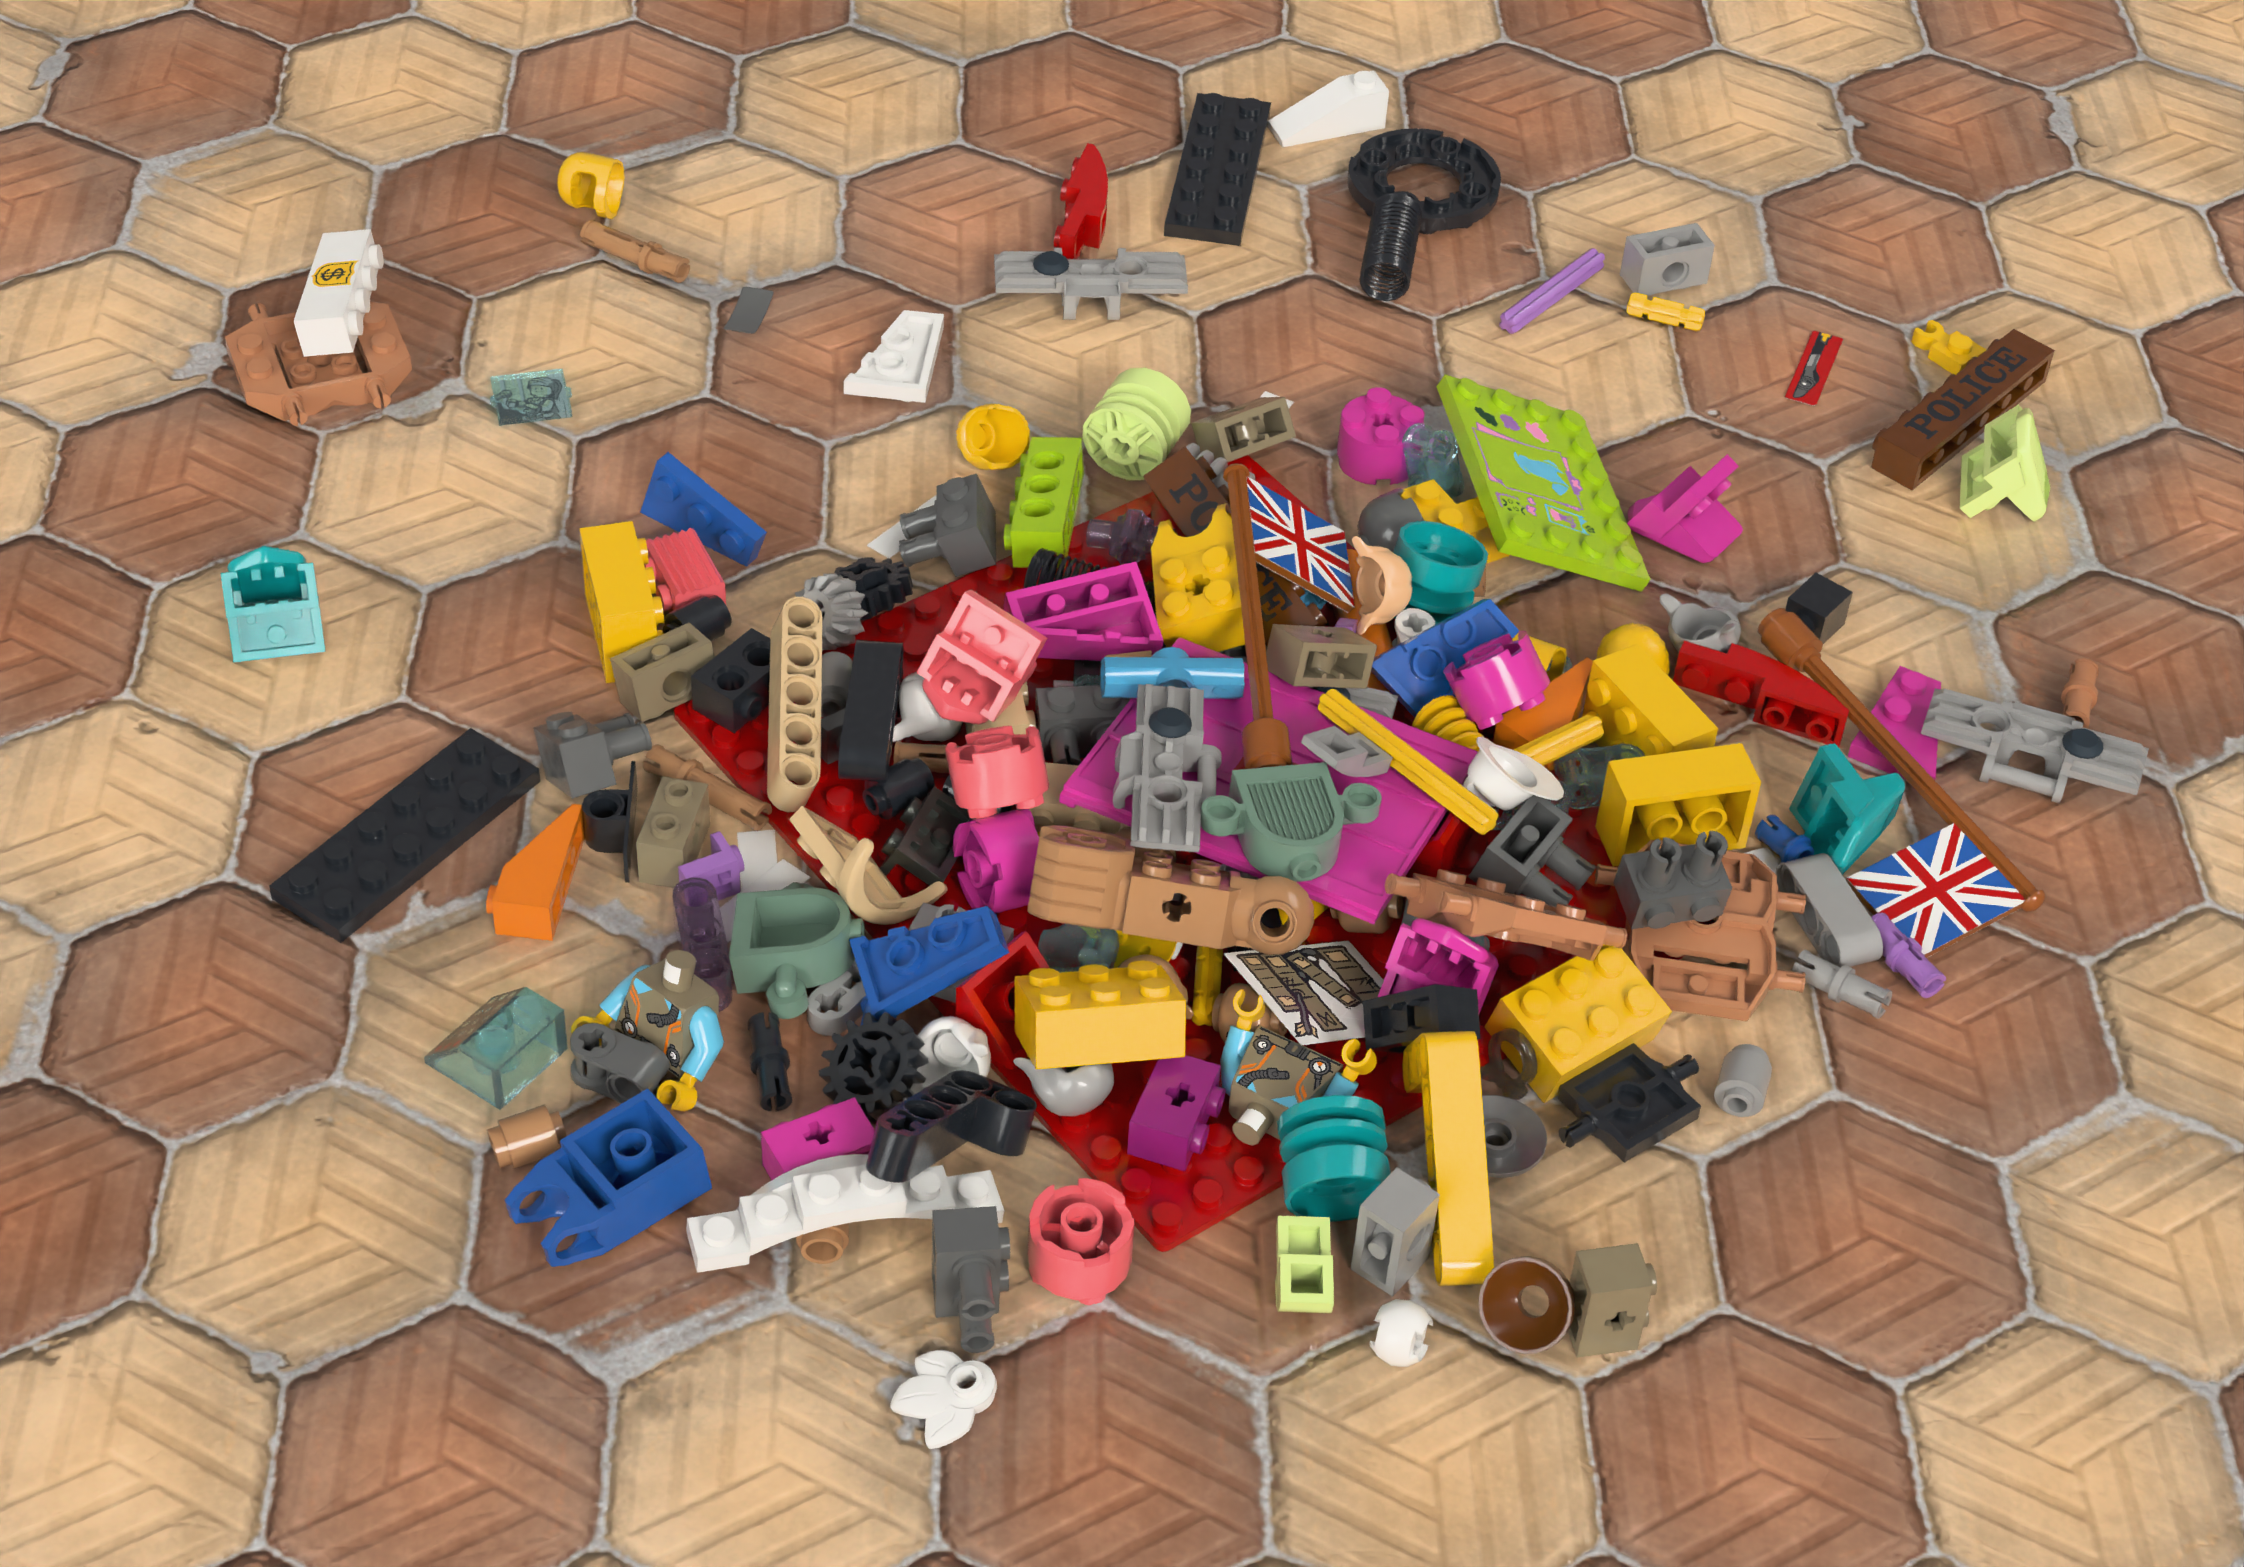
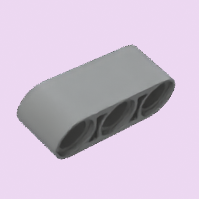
M1820 853L1778 864L1776 868L1778 891L1801 895L1806 894L1804 913L1792 912V914L1822 959L1841 968L1843 965L1852 967L1881 958L1883 942L1878 927L1827 854Z

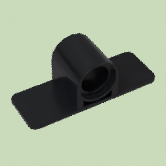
M631 761L629 790L604 789L594 791L588 794L582 803L586 844L597 852L623 853L625 883L630 882L638 792L636 761Z

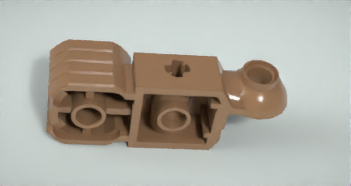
M1061 825L1041 827L1027 910L1029 914L1038 918L1096 929L1119 930L1124 934L1216 949L1241 946L1251 948L1266 955H1283L1297 949L1309 937L1314 924V906L1307 891L1296 881L1282 876H1265L1258 880L1240 877V872L1220 870L1221 865L1213 861L1193 859L1191 865L1172 862V856L1153 851L1143 852V857L1134 856L1135 846H1130L1131 840L1119 835ZM1174 893L1181 894L1179 901L1172 900ZM1271 908L1282 909L1287 913L1288 919L1279 928L1266 927L1260 921L1262 914L1266 910Z

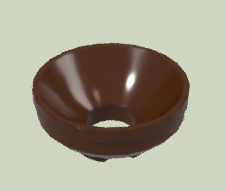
M1532 1256L1515 1257L1500 1263L1487 1275L1480 1289L1479 1312L1484 1327L1497 1343L1512 1352L1536 1354L1550 1349L1563 1339L1574 1320L1576 1309L1575 1294L1569 1280L1554 1264L1541 1258ZM1527 1286H1538L1546 1292L1549 1298V1307L1544 1315L1534 1316L1524 1309L1521 1296Z

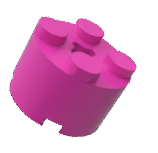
M1380 387L1371 388L1367 391V395L1351 400L1343 408L1340 417L1337 455L1341 470L1352 479L1370 485H1376L1377 479H1390V485L1408 480L1418 469L1425 413L1423 409L1407 400L1391 395L1389 390Z
M1519 631L1518 640L1516 641L1512 640L1510 634H1505L1485 642L1463 654L1466 663L1458 669L1451 662L1443 670L1460 707L1465 712L1466 719L1475 722L1479 730L1497 724L1504 718L1502 713L1519 706L1521 711H1525L1539 705L1546 699L1543 691L1550 684V679L1526 631Z
M1014 809L989 817L970 820L957 826L953 839L954 858L963 856L965 871L958 872L957 875L962 891L972 909L988 906L996 914L1029 904L1039 842L1034 818L1029 809Z

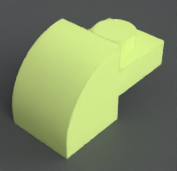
M1278 1216L1276 1223L1277 1274L1275 1279L1277 1311L1332 1313L1334 1306L1330 1217Z

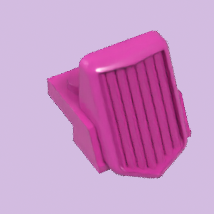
M1728 454L1702 477L1689 466L1659 494L1640 499L1629 507L1628 526L1632 531L1698 562L1708 563L1713 561L1743 532L1740 523L1717 500L1732 485L1727 477L1739 466Z
M1418 918L1412 922L1411 926L1404 923L1401 925L1385 966L1388 971L1378 997L1435 984L1477 989L1480 1013L1499 966L1498 960L1487 949L1454 928Z

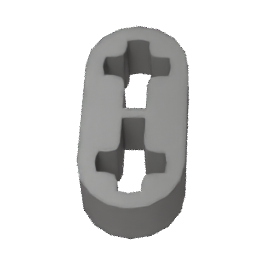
M856 961L853 962L852 966L843 975L829 983L820 985L808 997L807 1022L814 1032L825 1036H832L834 1033L840 1034L847 1030V1021L851 1019L855 1022L863 1015L860 1004L866 993ZM852 981H854V982L857 983V984L854 985L853 987H852ZM838 1006V1012L833 1011Z

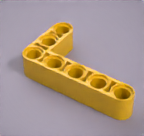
M1475 1031L1421 1033L1405 1048L1402 1067L1406 1093H1422L1428 1185L1440 1194L1432 1236L1435 1278L1438 1286L1483 1284L1487 1275L1494 1268L1477 1036Z

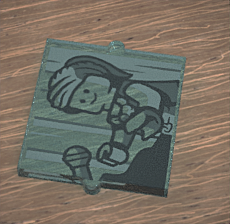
M563 368L490 377L493 392L490 402L492 407H496L499 426L572 417L569 400L572 397L570 387H566Z

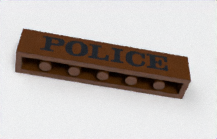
M2015 329L2011 330L2000 340L1995 339L1984 353L1979 357H1972L1964 369L1956 375L1951 374L1935 392H1928L1921 403L1911 411H1904L1898 421L1891 427L1880 430L1872 444V449L1875 450L1871 468L1911 491L1914 490L1984 432L1987 423L2014 408L2045 383L2055 350Z
M1186 446L1143 476L1156 498L1185 537L1195 536L1204 531L1211 523L1212 515L1218 505L1228 503L1230 507L1228 488L1225 484L1217 488L1212 482L1217 475L1203 455L1195 459ZM1256 562L1264 638L1267 647L1273 624L1324 627L1328 624L1314 602L1306 606L1300 599L1301 596L1306 594L1302 587Z

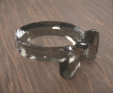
M1505 1028L1492 1035L1488 1045L1490 1063L1480 1069V1075L1483 1080L1496 1083L1502 1089L1504 1097L1520 1100L1528 1094L1526 1085L1532 1082L1537 1074L1536 1054L1531 1043L1521 1032L1516 1029ZM1503 1041L1513 1044L1522 1059V1073L1513 1079L1504 1071V1064L1500 1053Z

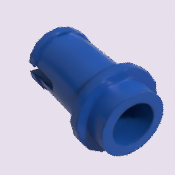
M1772 814L1766 817L1767 821L1773 825L1772 827L1762 820L1756 828L1755 837L1778 854L1781 863L1814 855V848L1811 846L1810 838L1805 835H1797L1776 815Z

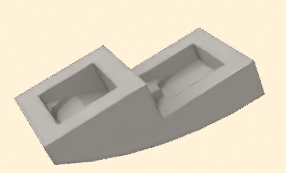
M1336 726L1305 734L1301 742L1332 768L1352 777H1371L1387 773L1393 758L1360 732L1347 735Z

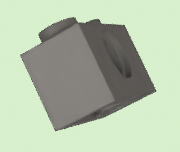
M1698 223L1627 236L1620 276L1633 293L1636 292L1648 296L1707 284L1715 245Z
M1396 1167L1360 1205L1351 1270L1393 1297L1429 1259L1440 1194L1431 1189L1423 1180L1414 1178Z

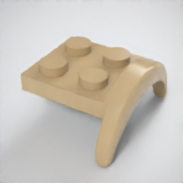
M801 806L789 819L800 833L797 839L798 844L810 856L821 861L824 865L820 869L823 877L838 890L849 908L858 917L867 922L889 925L905 921L917 915L923 902L932 905L947 891V886L943 882L938 881L914 895L902 898L871 858L874 844L870 839L863 838L858 841L855 836L804 806Z

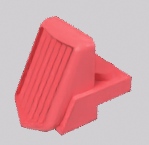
M968 590L964 592L945 630L936 635L917 674L924 678L922 683L923 690L941 718L977 725L983 724L988 720L995 722L1001 713L1015 700L1022 685L1031 677L1037 666L1035 661L1048 638L978 593Z

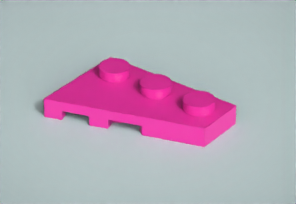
M1899 666L1871 713L1935 780L1938 739L1922 735L1921 731L1935 688L1941 690V682L1919 672ZM1859 730L1850 745L1848 757L1889 774L1899 773Z

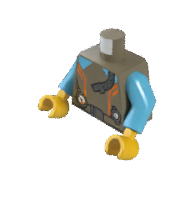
M683 950L671 951L667 954L666 959L651 966L642 965L623 979L600 1003L599 1006L602 1010L596 1017H579L571 1026V1033L578 1027L589 1023H598L610 1028L609 1024L614 1019L616 1021L615 1031L639 1041L649 1042L662 1050L669 1059L670 1067L668 1071L680 1080L664 1081L659 1086L656 1097L663 1104L673 1103L671 1109L676 1111H688L696 1105L697 1091L694 1084L697 1080L703 1081L724 1044L718 1021L719 995L713 987L694 974L696 959L691 953ZM599 1038V1046L602 1045L601 1038Z
M1244 989L1239 990L1234 996L1233 1006L1239 1017L1236 1026H1230L1221 1055L1222 1088H1225V1093L1230 1096L1228 1112L1233 1118L1237 1119L1233 1125V1132L1245 1144H1258L1265 1133L1280 1140L1277 1121L1282 1112L1297 1103L1331 1095L1353 1096L1359 1085L1355 1081L1358 1075L1370 1073L1377 1064L1376 1055L1371 1048L1362 1061L1353 1062L1354 1055L1360 1048V1042L1357 1039L1349 1040L1342 1049V1058L1346 1063V1067L1343 1070V1064L1260 1025L1253 1032L1250 1030L1252 1023L1261 1019L1265 1013L1266 1006L1261 994L1258 998L1256 1009L1250 1012L1241 1010V1005L1245 998Z

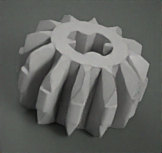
M835 573L823 574V576L805 580L804 589L795 592L796 597L811 599L821 609L822 650H836L838 647H846L849 644L855 643V635L865 631L860 622L861 617L868 614V612L861 609L860 605L865 594L856 591V581L843 578V576H838Z

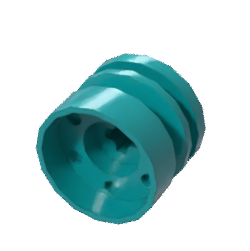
M1409 522L1401 527L1393 553L1400 556L1407 563L1412 574V596L1404 610L1409 608L1424 610L1433 617L1436 625L1471 606L1475 595L1473 590L1480 584L1488 558V552L1483 544L1472 535L1456 527L1438 522Z
M1331 1095L1297 1103L1282 1112L1277 1121L1278 1135L1281 1141L1279 1145L1282 1160L1286 1163L1282 1170V1179L1287 1210L1296 1216L1330 1217V1222L1358 1219L1360 1205L1391 1174L1388 1157L1384 1155L1388 1144L1384 1131L1386 1126L1382 1107L1372 1100L1357 1096Z

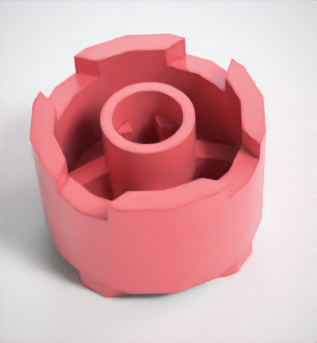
M1012 726L988 728L965 735L967 744L957 748L956 743L953 742L947 744L945 752L955 802L960 808L968 810L969 818L989 817L997 813V808L1014 804L1017 809H1030L1044 803L1043 793L1049 788V780L1040 732L1037 728L1029 726L1026 728V734L1016 735L1013 733Z
M1078 1178V1185L1064 1186L1057 1190H1054V1184L1048 1186L1034 1200L1029 1214L1027 1254L1032 1281L1054 1295L1078 1300L1085 1305L1101 1303L1105 1299L1106 1294L1114 1291L1126 1279L1132 1262L1134 1218H1132L1130 1211L1125 1206L1123 1194L1105 1182L1089 1178Z

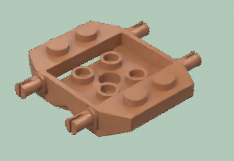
M370 302V311L365 313L363 318V334L358 335L356 341L368 373H362L354 351L351 353L304 356L294 325L296 312L268 317L263 304L257 303L259 313L255 304H253L248 309L252 321L225 336L227 352L247 405L283 421L289 420L295 426H298L297 418H299L300 424L303 425L306 423L308 416L315 415L333 405L358 406L373 402L375 407L381 408L382 401L385 408L391 402V394L412 371L410 354L390 307L385 303ZM275 349H276V351H277V353H278V356H279V358H280L281 364H282V366H283V369H284V371H285V374H286V377H287V379H288V382H289V384H290L291 389L288 388V385H287V382H286V380H285L284 374H283V372H282V369H281V367H280L279 361H278L277 356H276V354H275V351H274ZM325 365V367L316 368V366Z
M1651 839L1638 852L1649 851L1654 840ZM1726 851L1722 858V863L1732 890L1722 916L1713 918L1714 923L1710 925L1690 920L1671 923L1659 929L1650 927L1631 929L1626 917L1627 941L1622 950L1672 1011L1748 1021L1767 995L1768 990L1777 988L1803 993L1806 981L1805 972L1799 973L1777 969L1776 941L1773 928L1776 910L1799 914L1804 913L1806 894L1801 895L1778 891L1777 875L1754 854ZM1598 864L1595 873V884L1614 886L1613 882L1618 867ZM1654 951H1661L1671 957L1688 955L1709 958L1719 964L1736 962L1748 964V969L1743 970L1655 957L1653 954Z
M1438 869L1436 877L1413 873V877L1408 878L1391 873L1385 881V891L1387 894L1400 895L1408 899L1407 914L1452 927L1470 937L1488 935L1513 942H1524L1560 950L1590 961H1594L1603 944L1622 948L1627 941L1626 929L1608 926L1600 921L1585 917L1586 910L1560 903H1557L1556 907L1542 900L1505 892V883L1478 877L1475 886L1465 884L1466 875Z

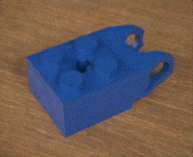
M647 1088L561 1139L560 1144L562 1148L541 1159L525 1178L513 1188L504 1201L509 1217L515 1224L540 1222L548 1218L560 1217L541 1242L546 1261L551 1267H556L605 1254L712 1189V1184L703 1148ZM535 1191H542L541 1195L530 1207L520 1209L521 1202L526 1196ZM577 1234L571 1246L563 1251L556 1252L558 1244L565 1237Z

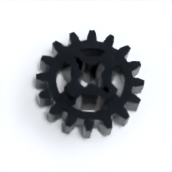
M865 557L858 559L847 567H838L835 570V574L856 581V591L865 594L860 605L861 609L868 612V614L861 617L860 620L871 619L883 610L891 611L895 603H905V596L913 594L909 567H904L902 561L892 564V560L887 558L880 563H876L875 558Z
M870 1012L865 1013L863 1025L857 1026L851 1019L847 1021L848 1033L844 1037L836 1033L831 1036L837 1044L835 1050L822 1052L821 1056L830 1062V1066L819 1070V1076L828 1083L822 1090L826 1096L834 1101L833 1104H838L855 1097L866 1117L869 1114L876 1121L884 1114V1109H892L900 1104L899 1101L902 1098L908 1099L915 1095L911 1090L913 1083L921 1084L925 1083L926 1080L917 1069L929 1063L928 1058L920 1051L925 1045L924 1041L913 1032L914 1029L903 1019L897 1021L887 1012H884L879 1020Z

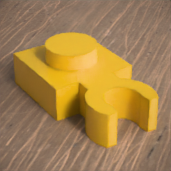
M1934 320L1927 322L1925 332L1918 327L1915 328L1911 340L1912 344L1916 347L1930 350L1928 359L1955 375L1966 367L1972 357H1979L1986 351L1985 348L1958 331L1950 335L1944 332L1943 326Z

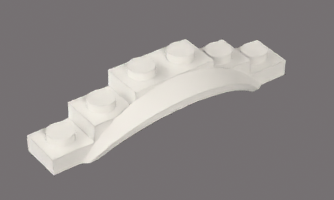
M852 1154L825 1158L794 1168L768 1182L752 1195L740 1197L739 1207L735 1211L687 1218L686 1232L697 1273L748 1265L751 1255L802 1234L841 1224L886 1218L932 1219V1210L996 1206L998 1223H1002L1004 1208L991 1170L947 1177L943 1165L925 1169L909 1181L894 1183L878 1179L867 1171L866 1162L869 1154Z

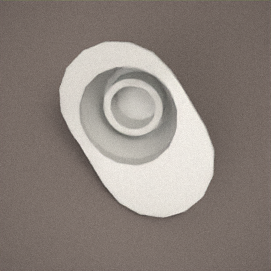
M1484 737L1476 738V743L1480 750L1468 767V777L1464 781L1463 786L1489 806L1510 810L1533 795L1555 801L1562 799L1564 790L1560 782L1540 763L1518 751L1496 745Z

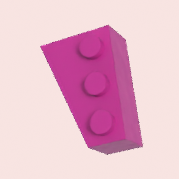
M1137 562L1005 593L1003 610L1048 638L1037 658L1101 661L1105 655L1151 650L1153 655L1163 647L1164 640Z

